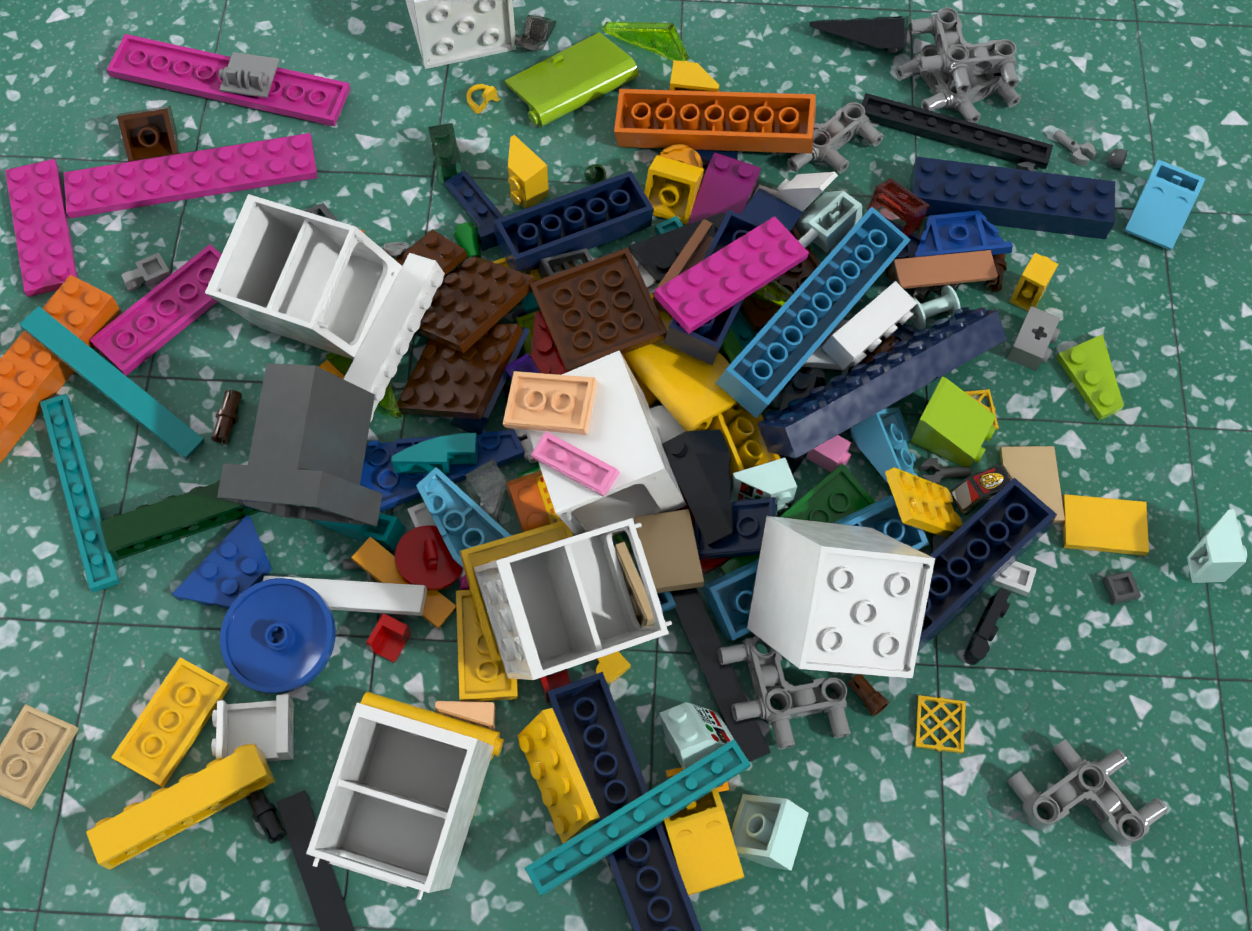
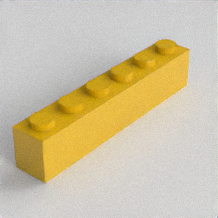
M254 743L239 746L232 755L224 759L220 758L211 761L206 765L205 769L196 774L190 773L181 777L178 781L179 783L169 788L156 790L147 800L126 806L122 813L113 818L107 817L98 821L94 828L86 831L97 863L111 870L240 801L247 795H250L251 792L260 790L275 782L263 751Z

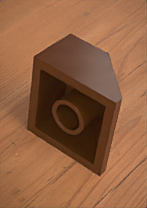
M171 105L121 113L117 116L128 162L179 154L177 130Z

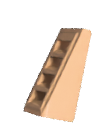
M435 702L437 713L495 730L496 708L493 702Z

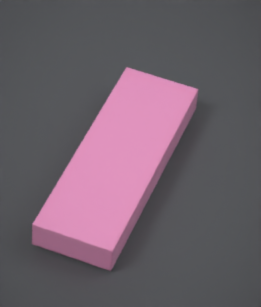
M548 432L544 433L530 455L534 460L605 497L620 473L615 467Z

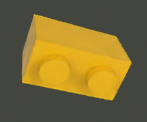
M1034 253L1021 275L1009 302L1026 311H1029L1031 306L1036 308L1058 263L1046 256Z

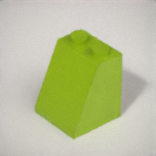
M942 376L918 422L911 442L962 467H971L973 461L980 462L986 450L981 446L984 440L990 442L996 430V427L992 426L996 416L950 380Z

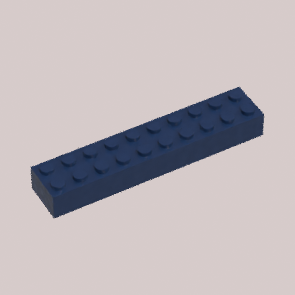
M969 307L960 308L953 312L954 315L952 317L934 322L932 328L914 333L912 339L894 344L892 350L874 355L872 361L852 367V372L846 375H838L830 380V384L810 390V395L790 401L787 404L788 407L783 410H775L765 416L766 419L757 423L768 452L798 458L1007 340L998 311L985 310V308L969 310Z
M603 672L548 691L550 707L554 710L600 816L593 825L647 793L646 783ZM661 823L605 857L632 931H702Z

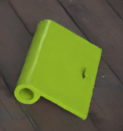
M598 32L504 81L506 86L529 105L530 111L528 116L533 125H538L541 128L637 78L639 71L635 61L627 53Z

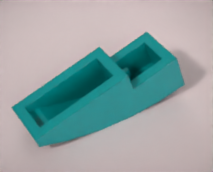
M461 433L441 436L408 447L392 456L391 462L395 473L429 474L437 467L443 474H450V464L477 465L479 447L477 434Z
M379 513L377 526L313 520L315 523L364 543L371 537L385 549L394 552L406 529L397 517Z

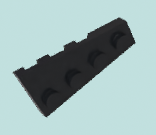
M723 212L705 218V220L713 223L709 236L712 238L715 237L725 217ZM702 220L629 245L630 253L660 284Z

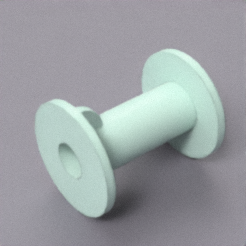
M945 285L942 287L941 297L922 304L916 298H913L917 304L911 310L913 316L910 319L918 330H923L926 327V318L945 311L950 316H953V312L960 309V302L956 292L951 286Z

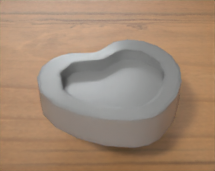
M390 242L383 246L384 251L390 256H394V258H399L402 252L410 248L409 243Z

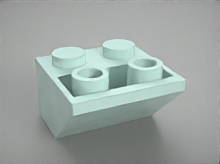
M844 191L825 192L802 213L795 228L803 235L810 229H814L818 233V237L812 242L827 253L832 246H837L862 218V204Z
M1234 509L1228 510L1187 556L1192 583L1225 582L1246 563L1247 550L1242 545L1240 536L1241 524L1236 519Z

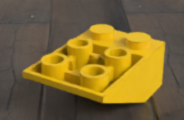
M717 788L662 822L688 896L744 878L728 819Z

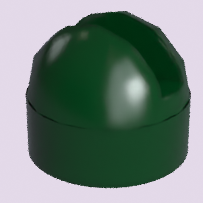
M592 164L585 169V179L591 184L602 182L606 178V170L600 164Z

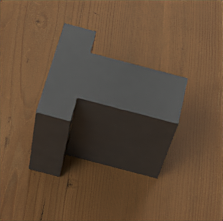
M266 363L248 465L223 463L217 498L284 518L377 526L382 493L360 485L375 394L317 366Z

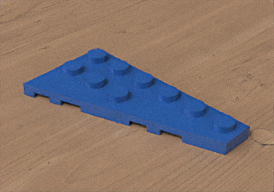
M515 430L482 432L481 435H477L479 445L477 465L450 464V474L445 475L455 484L523 458L525 451ZM439 436L397 439L395 442L386 443L369 441V444L366 445L360 484L382 493L380 512L421 497L416 485L428 475L395 473L391 462L392 456L408 447Z

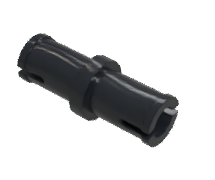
M263 789L251 792L250 795L246 796V799L254 812L252 814L254 821L261 825L270 844L283 839V836H286L287 832L283 829L275 814L277 811L275 805L268 801Z

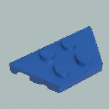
M979 210L930 215L914 257L991 250L992 255L1006 254L1012 252L1013 245L1010 241L1005 242L998 235L999 230L989 223Z
M247 515L172 593L177 600L183 601V599L196 601L201 605H217L222 609H229L242 592L264 579V576L272 570V567L252 519Z

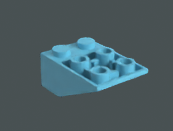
M1158 159L1144 185L1124 231L1171 251L1199 195L1205 178Z

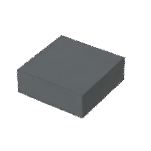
M1131 571L1105 576L1102 579L1112 605L1138 600L1141 597Z

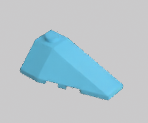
M899 407L885 408L851 427L850 434L852 439L887 483L885 471L893 467L918 476L913 470V463L916 462L915 454L910 453L907 446V441L911 440L910 434Z
M437 467L416 485L453 560L463 569L459 551L511 536Z

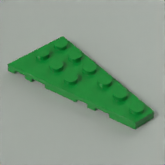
M841 464L780 517L834 523L875 503V500L849 470ZM760 555L732 557L719 570L725 575L759 559Z

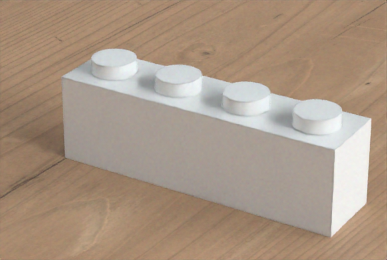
M895 281L836 331L823 345L822 349L843 370L850 364L856 366L867 356L864 353L866 350L873 352L882 343L880 339L882 336L887 339L898 329L896 326L898 322L903 325L913 316L911 310L917 302Z

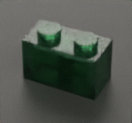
M453 123L428 127L439 184H443L446 180L462 172Z

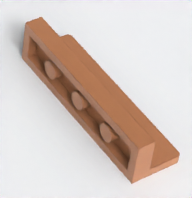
M705 219L702 220L657 288L703 261L714 239L709 236L713 223ZM653 295L652 300L656 308L670 315Z
M991 250L894 259L887 271L889 281L897 280L903 289L995 280L998 276Z

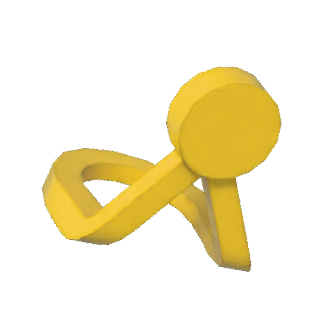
M485 84L472 86L466 96L467 103L476 114L484 111L489 101L498 102L501 100L497 96L496 88ZM482 89L484 90L482 93L484 100L481 106H479L472 100L471 96L474 91Z

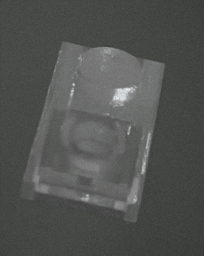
M493 459L465 475L467 485L464 486L467 495L472 500L476 499L480 507L500 525L508 496L505 482L508 481Z

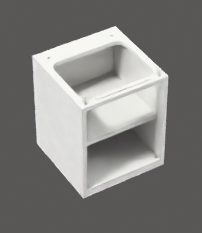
M405 0L425 69L516 50L513 0Z
M248 194L205 294L261 329L354 360L402 266L355 226Z
M620 350L562 374L595 377L597 380L588 433L583 435L527 430L533 448L535 449L544 433L548 432L615 467L620 472L605 497L539 462L555 512L575 535H579L633 518L634 521L636 516L671 512L687 506L662 446L663 442L645 395ZM624 530L612 533V536L624 532Z
M767 516L747 629L799 669L913 678L935 558L873 528Z
M633 518L473 567L507 678L535 680L669 634L667 626L672 625L671 620L667 622L664 620L661 604L641 540L637 534L636 528L641 527V523L634 524ZM624 530L630 539L654 616L655 626H641L636 618L613 545L612 533Z
M356 703L306 854L315 857L312 866L317 867L319 860L324 859L330 861L329 864L405 888L409 886L419 890L416 898L418 900H421L423 892L431 893L449 889L494 746L469 736Z

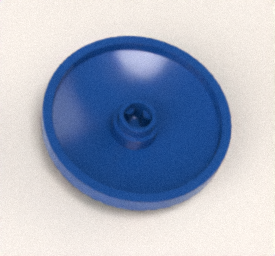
M287 578L261 581L242 592L232 603L224 617L220 633V647L223 660L231 674L239 682L251 689L268 694H283L295 691L313 681L328 663L335 644V621L325 599L308 585Z

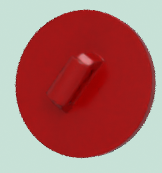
M427 525L408 531L397 544L395 566L399 575L408 584L425 585L427 591L441 590L456 582L463 571V568L453 560L437 526Z

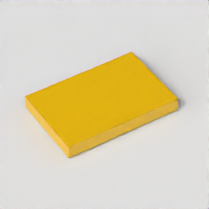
M1064 494L1062 497L1065 517L1063 522V548L1143 556L1149 553L1146 502Z

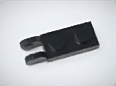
M1000 588L990 597L963 655L966 660L965 662L975 665L981 659H984L990 649L988 641L991 642L999 628L995 624L999 617H1004L1010 606L1007 600L1011 592L1004 588Z

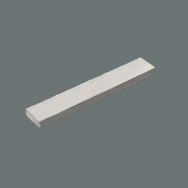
M264 576L263 579L265 581L274 578H287L300 581L317 591L325 599L331 610L423 616L427 595L425 585Z

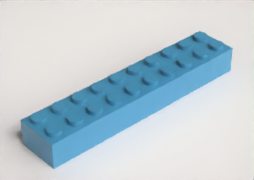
M871 207L726 368L715 383L757 418L911 239L876 209Z

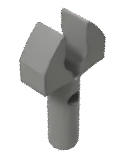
M1060 130L1056 131L1053 135L1054 139L1072 152L1070 161L1075 165L1087 166L1090 159L1093 161L1096 152L1090 142L1078 144Z

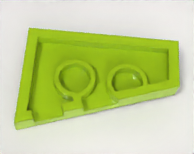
M1103 334L1058 354L1056 359L1099 421L1123 409L1124 403Z

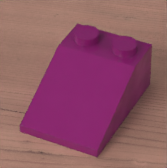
M714 152L705 172L687 225L722 212L726 215L728 209L741 214L759 185L761 168Z

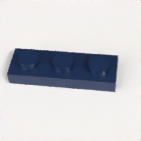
M465 170L444 182L447 191L479 229L494 224V220L504 217Z

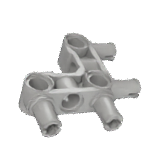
M950 7L941 8L937 14L931 15L930 18L910 19V35L931 33L938 55L920 56V72L941 70L953 78L958 94H966L971 90L968 76L1000 73L1005 89L1017 87L1019 83L1015 71L1017 64L1015 53L1017 48L1014 42L1002 39L990 40L988 43H967L962 35V23L958 13Z
M934 44L925 45L921 53L916 54L912 60L896 67V75L899 80L902 81L912 75L919 74L935 94L922 100V109L935 111L947 108L959 111L966 121L977 123L981 117L980 112L973 106V103L993 94H999L1008 107L1012 108L1021 99V96L1018 95L1014 88H1004L1000 73L968 76L971 90L966 94H958L953 78L941 70L920 72V56L938 55L936 45Z
M856 102L848 103L836 111L835 116L825 124L815 123L812 154L796 153L788 159L787 164L792 171L797 172L809 161L827 162L839 174H842L848 168L850 162L837 151L856 135H861L873 147H876L883 140L884 134L873 127L869 117L865 115V108L861 104Z
M758 636L746 638L742 641V644L718 649V659L721 665L740 661L748 663L756 700L735 703L731 706L734 721L755 717L767 720L769 725L773 726L778 750L788 749L796 745L789 722L792 718L824 712V714H828L834 739L851 734L844 710L847 708V687L841 679L820 678L813 680L809 684L799 686L789 684L784 679L780 663L782 660L781 654ZM755 644L764 645L767 649V654L759 653ZM825 689H832L836 693V699L829 698ZM770 699L778 700L782 705V710L774 709L770 704Z
M1064 739L1051 750L1068 769V775L1044 793H1041V791L1038 793L1022 771L1007 781L1024 803L1021 806L1025 812L1026 820L1032 828L1037 830L1048 828L1070 813L1069 810L1076 804H1083L1088 806L1101 822L1100 827L1112 841L1122 847H1127L1140 840L1149 832V826L1168 812L1166 805L1159 798H1154L1136 811L1109 778V776L1128 762L1124 753L1119 749H1115L1098 762L1087 761L1086 759L1082 760L1067 739ZM1082 775L1089 776L1093 781V786L1086 785ZM1037 807L1046 810L1048 820L1042 819L1038 815ZM1122 824H1126L1131 828L1132 837L1124 833Z

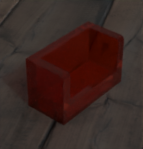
M890 178L876 186L867 209L869 210L871 207L877 209L884 206L906 222L902 233L908 236L920 228L930 205Z

